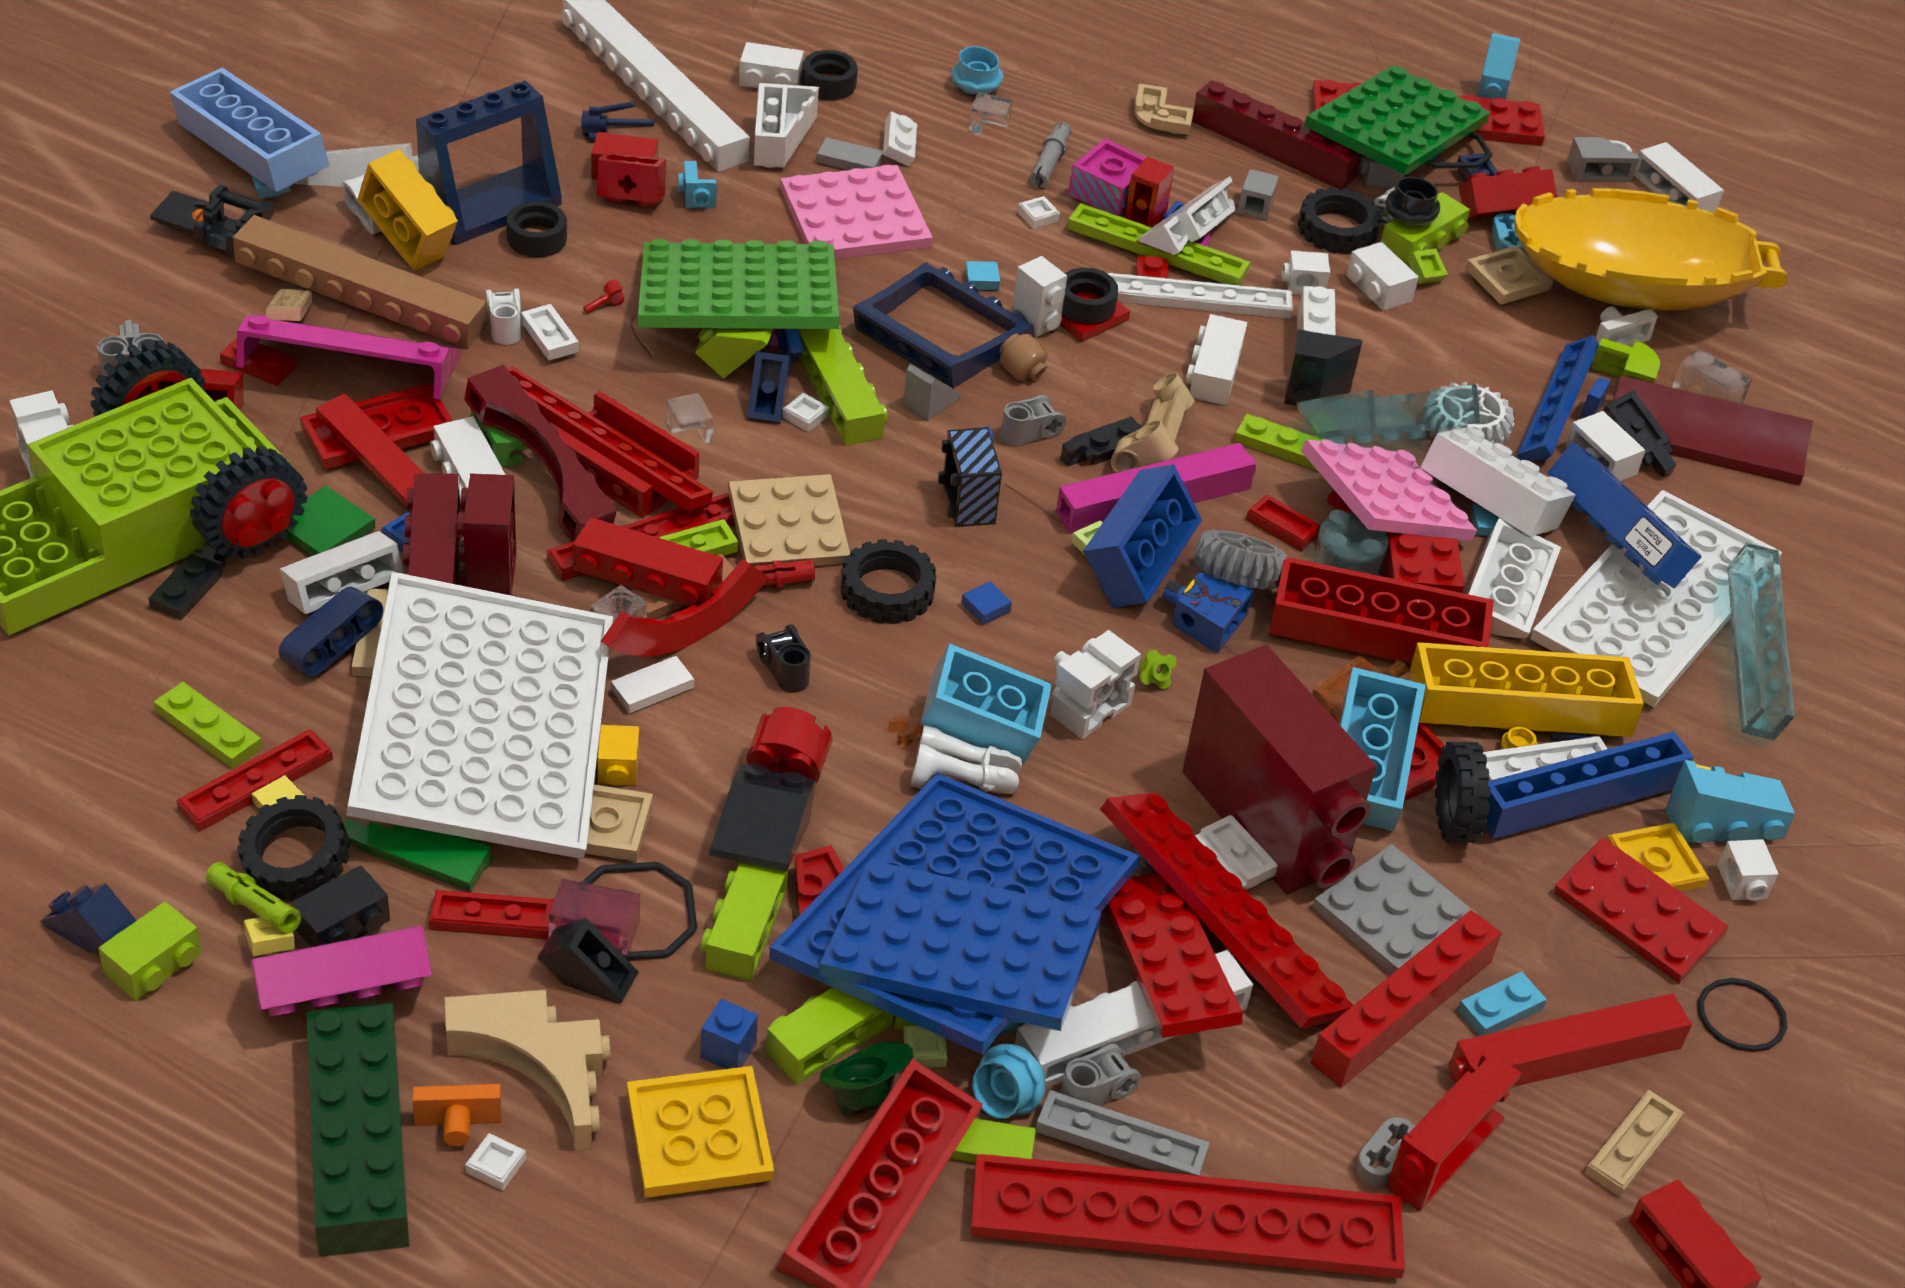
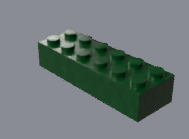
M393 1003L306 1011L315 1230L319 1257L410 1247Z

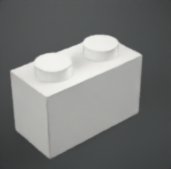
M746 42L740 59L739 86L759 89V83L799 86L802 79L804 51Z
M1382 242L1352 251L1346 275L1383 311L1413 301L1419 277Z
M1043 256L1018 266L1012 312L1014 310L1020 311L1026 317L1027 322L1033 325L1035 337L1060 326L1067 275Z
M1604 411L1573 422L1565 446L1568 448L1574 442L1592 454L1620 481L1638 474L1645 453V449Z

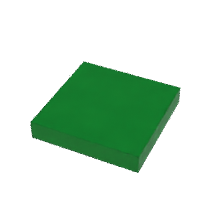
M324 486L307 497V503L300 504L305 510L302 516L293 515L298 522L296 527L293 529L287 526L284 530L288 534L286 537L288 540L311 556L359 539L376 528L375 518L328 486Z

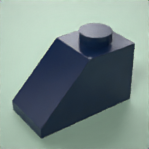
M756 351L747 418L781 423L782 410L785 407L792 367L790 356Z

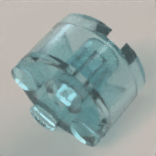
M1334 510L1330 512L1329 517L1321 524L1312 562L1380 576L1388 546L1387 533L1385 531L1368 530L1355 513Z

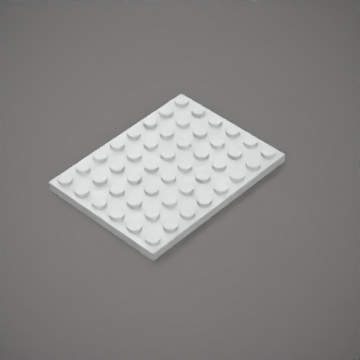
M392 572L346 816L583 859L587 848L609 647L602 643L601 640L612 625L613 616Z

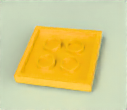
M753 1066L627 1082V1096L645 1198L774 1180V1167Z

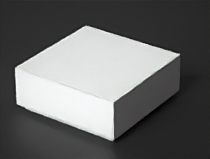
M1045 196L1018 203L1017 212L1033 229L1059 222L1060 212Z
M802 393L782 410L783 419L807 432L811 431L829 416L828 406L805 393Z
M488 1133L465 1164L466 1174L504 1191L525 1162L526 1150Z

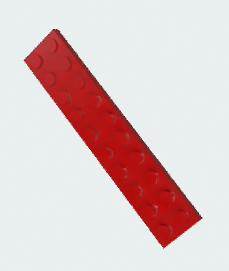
M976 1153L970 1236L1402 1279L1405 1271L1401 1196Z

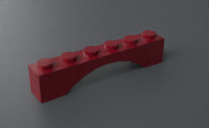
M504 365L469 377L464 401L480 422L521 441L523 445L529 448L543 462L550 473L558 493L559 514L557 522L569 538L575 541L590 517L614 524L617 509L613 500L602 492L592 473L584 469L578 461L574 450L567 447L560 438L556 427L549 423L542 415L538 404L527 396L517 377L512 376Z

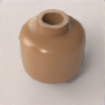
M1015 333L1000 347V364L1018 382L1026 381L1029 378L1035 381L1047 369L1044 365L1048 357L1047 351L1030 334L1018 335Z

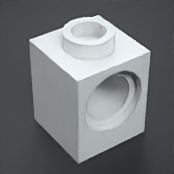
M1291 251L1289 262L1283 263L1282 281L1287 283V290L1292 291V295H1302L1303 286L1327 288L1330 276L1328 253Z
M1763 839L1727 841L1717 865L1731 900L1755 901L1768 899L1779 875Z

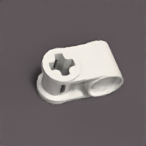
M519 288L513 289L512 292L499 293L486 290L487 317L490 321L492 340L501 345H511L518 342L521 338Z

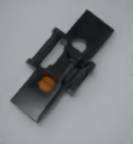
M222 185L217 186L209 194V202L172 190L150 215V220L194 235L195 241L234 254L233 236L253 215L270 221L274 214L275 204L271 201L263 203L230 192L227 187ZM224 203L247 211L238 221L228 218L224 215Z

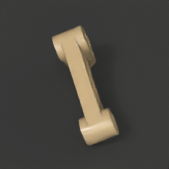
M1178 373L1167 374L1154 384L1153 391L1156 397L1146 425L1118 441L1111 459L1112 469L1116 473L1167 461L1178 452L1179 448L1175 443V439L1184 412L1194 403L1193 396ZM1124 453H1125V454H1130V455H1132L1134 458L1127 457V456L1124 455Z

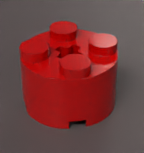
M792 707L774 708L772 714L766 715L765 712L759 720L746 755L748 765H762L770 771L784 774L787 772H797L808 779L816 780L817 784L832 745V734L826 725L821 729L815 724L816 717L806 711Z

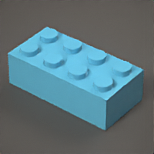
M1353 667L1345 689L1338 723L1377 765L1367 798V803L1370 805V813L1363 824L1394 831L1403 808L1426 684Z

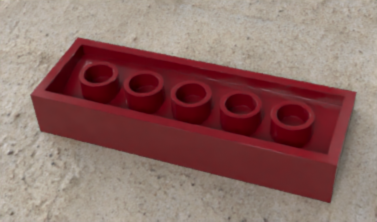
M1620 376L1612 401L1634 390L1671 440L1669 445L1673 451L1670 455L1796 485L1801 484L1804 477L1813 420Z

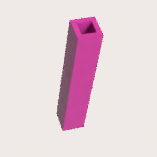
M1240 443L1060 486L1056 513L1070 534L1098 521L1104 522L1140 470L1172 464L1175 465L1193 503L1251 489L1253 475L1256 472L1255 460Z

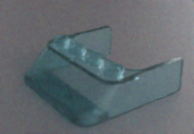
M1466 384L1414 394L1373 396L1372 390H1363L1297 402V410L1318 439L1330 440L1337 444H1345L1346 438L1353 437V443L1373 442V436L1380 435V441L1400 440V434L1406 433L1407 440L1427 438L1426 431L1480 423L1477 384Z

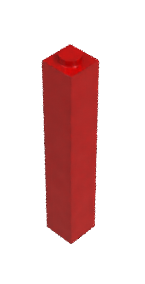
M1672 993L1459 1040L1449 1061V1071L1453 1081L1457 1083L1467 1071L1470 1072L1474 1064L1478 1065L1481 1055L1488 1049L1522 1073L1518 1081L1512 1086L1515 1087L1682 1049L1692 1023Z

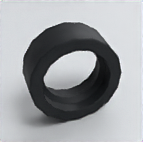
M836 50L813 52L806 56L803 61L802 86L819 87L818 98L837 100L846 98L857 87V62L848 54ZM821 73H833L840 76L821 75Z
M536 201L522 203L514 207L507 215V241L510 247L520 254L533 257L548 256L560 251L566 244L567 217L560 208L553 204ZM531 226L550 228V230L544 232H529L523 229Z
M1085 267L1071 269L1065 273L1067 281L1062 309L1064 316L1070 320L1087 324L1104 322L1112 317L1116 310L1118 298V284L1112 276L1104 271ZM1090 292L1101 298L1084 299L1073 293Z

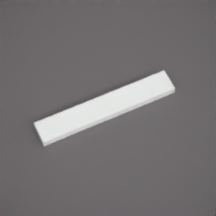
M1107 273L1118 284L1117 301L1120 303L1287 319L1292 317V291Z

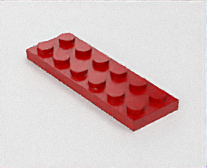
M1158 872L1130 877L1105 908L1161 1037L1167 1038L1243 1025V1011L1195 912Z

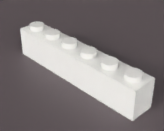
M1229 950L1215 954L1242 1011L1246 1010L1253 987L1252 982ZM1135 981L1121 990L1113 993H1102L1091 1001L1075 1007L1070 1006L1061 1031L1025 1023L1017 1028L1015 1045L1025 1048L1037 1059L1044 1072L1045 1084L1048 1086L1063 1080L1069 1062L1096 1052L1108 1044H1118L1122 1049V1057L1176 1036L1161 1037L1140 986Z

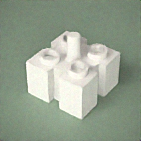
M53 390L9 400L13 421L17 430L16 436L20 455L26 470L29 471L30 478L34 477L28 444L73 426V424L67 426L70 420L64 403L58 404Z
M1107 630L1096 639L1091 638L1088 640L1081 652L1078 650L1071 656L1063 651L1058 652L1054 657V663L1057 664L1056 687L1052 693L1053 700L1050 715L1079 738L1084 739L1102 726L1104 718L1107 716L1113 718L1132 705L1135 684L1131 682V678L1138 673L1141 653L1110 630Z

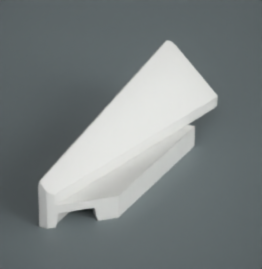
M411 143L326 151L330 166L320 170L314 176L306 177L293 184L343 187V181L365 175L368 163L398 149L414 162L419 172L418 155L413 156Z
M1231 177L1203 191L1141 235L1137 240L1175 255L1183 249L1188 240L1192 243L1200 239L1235 211V203L1232 199L1228 200L1227 188L1233 184Z

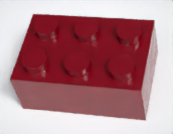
M470 473L468 488L461 489V510H465V513H458L457 535L464 536V540H459L458 559L465 562V566L460 568V585L512 596L517 558L514 475Z

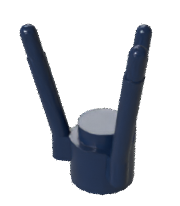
M627 102L603 107H589V111L583 110L581 129L583 135H589V141H595L597 132L607 133L609 125L653 126L655 121L609 119L608 114H603L635 106L634 102Z

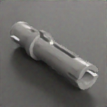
M1061 122L1055 123L1051 134L1043 142V151L1029 177L1030 184L1037 189L1041 181V189L1048 185L1059 157L1063 156L1067 149L1065 146L1072 133V129L1066 122L1062 123L1060 129Z

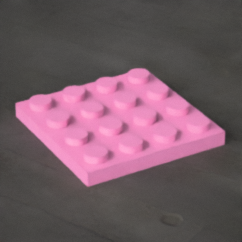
M883 165L881 167L865 169L855 168L847 171L823 172L821 174L804 176L795 175L793 177L781 178L780 189L804 244H809L812 241H824L828 244H834L835 259L932 247L933 237L898 165Z
M1306 439L1301 452L1368 530L1472 541L1477 529L1469 522L1468 515L1450 501V495L1441 490L1432 481V475L1420 468L1415 462L1416 458L1411 453L1405 450L1389 451L1378 446L1373 448L1360 447L1354 443H1348L1347 445L1337 444L1326 439L1322 441Z

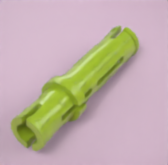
M223 862L214 863L207 870L205 876L209 880L207 884L223 892L226 899L232 904L245 906L262 919L276 926L283 933H291L299 926L301 916L298 914H300V911L257 886L255 879L246 873H237Z

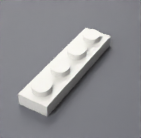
M1600 736L1487 751L1483 752V754H1486V768H1489L1490 779L1488 781L1606 750L1607 747Z

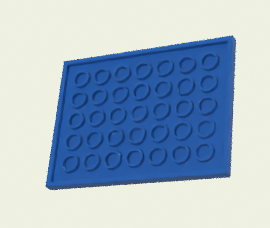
M937 773L769 947V959L983 1054L1011 1021L1010 1019L819 976L820 961L868 860L885 862L891 865L926 871L932 874L1102 911L1138 868L1139 855Z

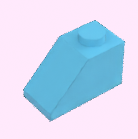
M1492 33L1477 97L1506 99L1520 43L1519 38Z

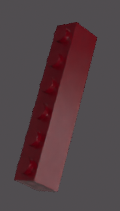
M1211 80L1197 91L1192 122L1340 190L1346 188L1357 177L1362 154L1305 127V122L1300 118L1277 110L1272 105L1257 101L1245 93H1240L1226 87L1221 82Z

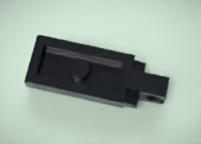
M1634 390L1605 406L1604 411L1645 449L1642 461L1646 466L1652 464V467L1662 477L1674 472L1676 463L1669 455L1673 451L1669 445L1671 440Z
M1131 416L1082 433L1062 444L1060 459L1067 467L1085 460L1093 465L1112 459L1118 441L1142 427Z
M206 542L202 550L196 549L192 554L190 553L148 598L150 608L183 619L223 576L222 569L226 564L225 559L228 556L226 554L222 556Z

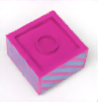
M1105 138L1072 165L1068 195L1099 210L1122 217L1126 212L1131 174L1146 157Z

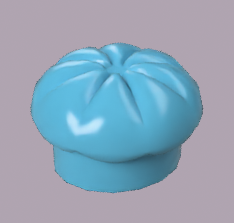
M970 46L961 50L959 61L954 65L951 72L954 84L970 95H987L997 90L1003 81V72L999 67L997 55L991 50L980 46Z
M1000 1044L991 1047L983 1055L979 1067L973 1076L972 1088L975 1099L984 1104L981 1109L989 1116L1002 1119L1008 1118L1013 1114L1020 1116L1034 1111L1044 1097L1046 1084L1041 1065L1028 1050L1015 1044Z

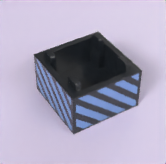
M988 427L948 430L947 440L941 442L942 453H945L943 471L938 473L937 479L938 483L944 486L949 504L947 508L948 517L953 518L955 527L996 524L1002 471Z

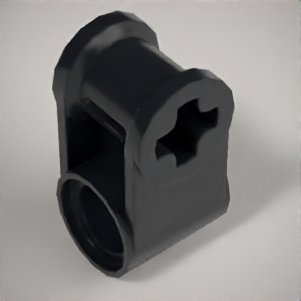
M790 624L786 625L784 630L767 635L764 632L758 633L756 635V647L759 657L770 670L778 686L787 692H800L806 689L810 682L811 654L800 638L796 627Z

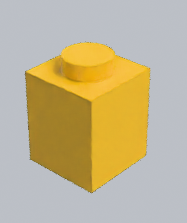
M601 725L598 750V784L636 786L639 757V726Z

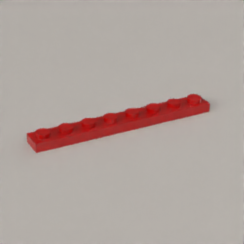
M513 366L506 367L512 376L517 377L527 396L538 404L540 412L549 423H553L653 486V492L662 494L673 501L678 508L687 511L711 503L713 491L517 368Z

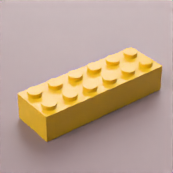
M1417 642L1409 672L1410 681L1426 684L1419 723L1501 729L1525 727L1529 730L1540 732L1552 731L1633 737L1644 705L1629 657Z

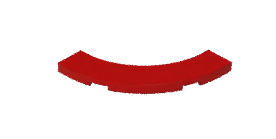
M742 559L727 578L711 592L712 597L700 606L692 605L670 615L669 619L665 620L637 617L621 611L603 636L601 642L617 652L641 657L664 655L689 647L718 630L732 619L758 592L768 579V576Z

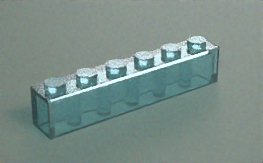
M1746 542L1727 566L1740 726L1742 733L1774 741L1795 717L1779 551Z

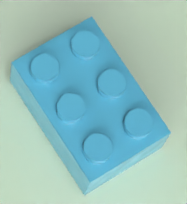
M949 643L933 671L920 724L936 727L947 735L978 747L989 748V746H993L1000 750L1009 751L1020 757L1022 764H1024L1041 737L1052 684Z

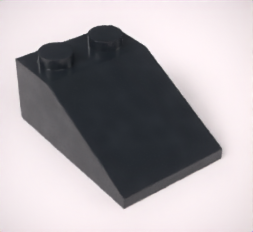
M758 764L741 765L732 781L709 855L787 872L810 822L816 780L808 779L797 772H787L784 774L770 771L765 766Z

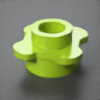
M1149 650L1139 665L1140 681L1145 685L1150 683L1157 684L1160 689L1168 688L1171 684L1170 676L1172 669L1177 664L1175 656L1171 654L1163 656L1157 650ZM1160 666V671L1157 673V667Z

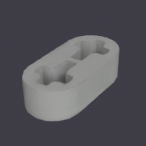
M1394 1117L1389 1118L1380 1126L1362 1148L1356 1163V1174L1363 1183L1373 1187H1381L1387 1184L1402 1139L1394 1147L1389 1144L1390 1140L1398 1135L1404 1137L1415 1125L1404 1118ZM1380 1157L1385 1160L1383 1166H1378L1376 1169L1369 1165L1375 1164Z

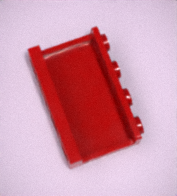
M599 391L594 394V407L588 412L590 415L694 480L699 478L700 454L697 450ZM554 425L560 438L567 447L574 450L578 461L587 472L592 473L597 485L606 496L641 518H645L669 500L662 494L653 492V486Z

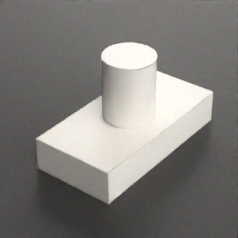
M1608 307L1600 316L1602 322L1595 339L1598 343H1600L1601 338L1627 346L1634 345L1635 340L1639 342L1649 341L1658 315L1652 309H1647L1623 316L1615 307Z

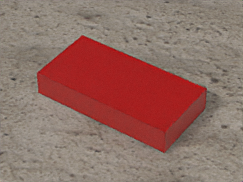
M1267 494L1253 505L1246 515L1247 521L1301 552L1320 536L1322 530L1320 524Z

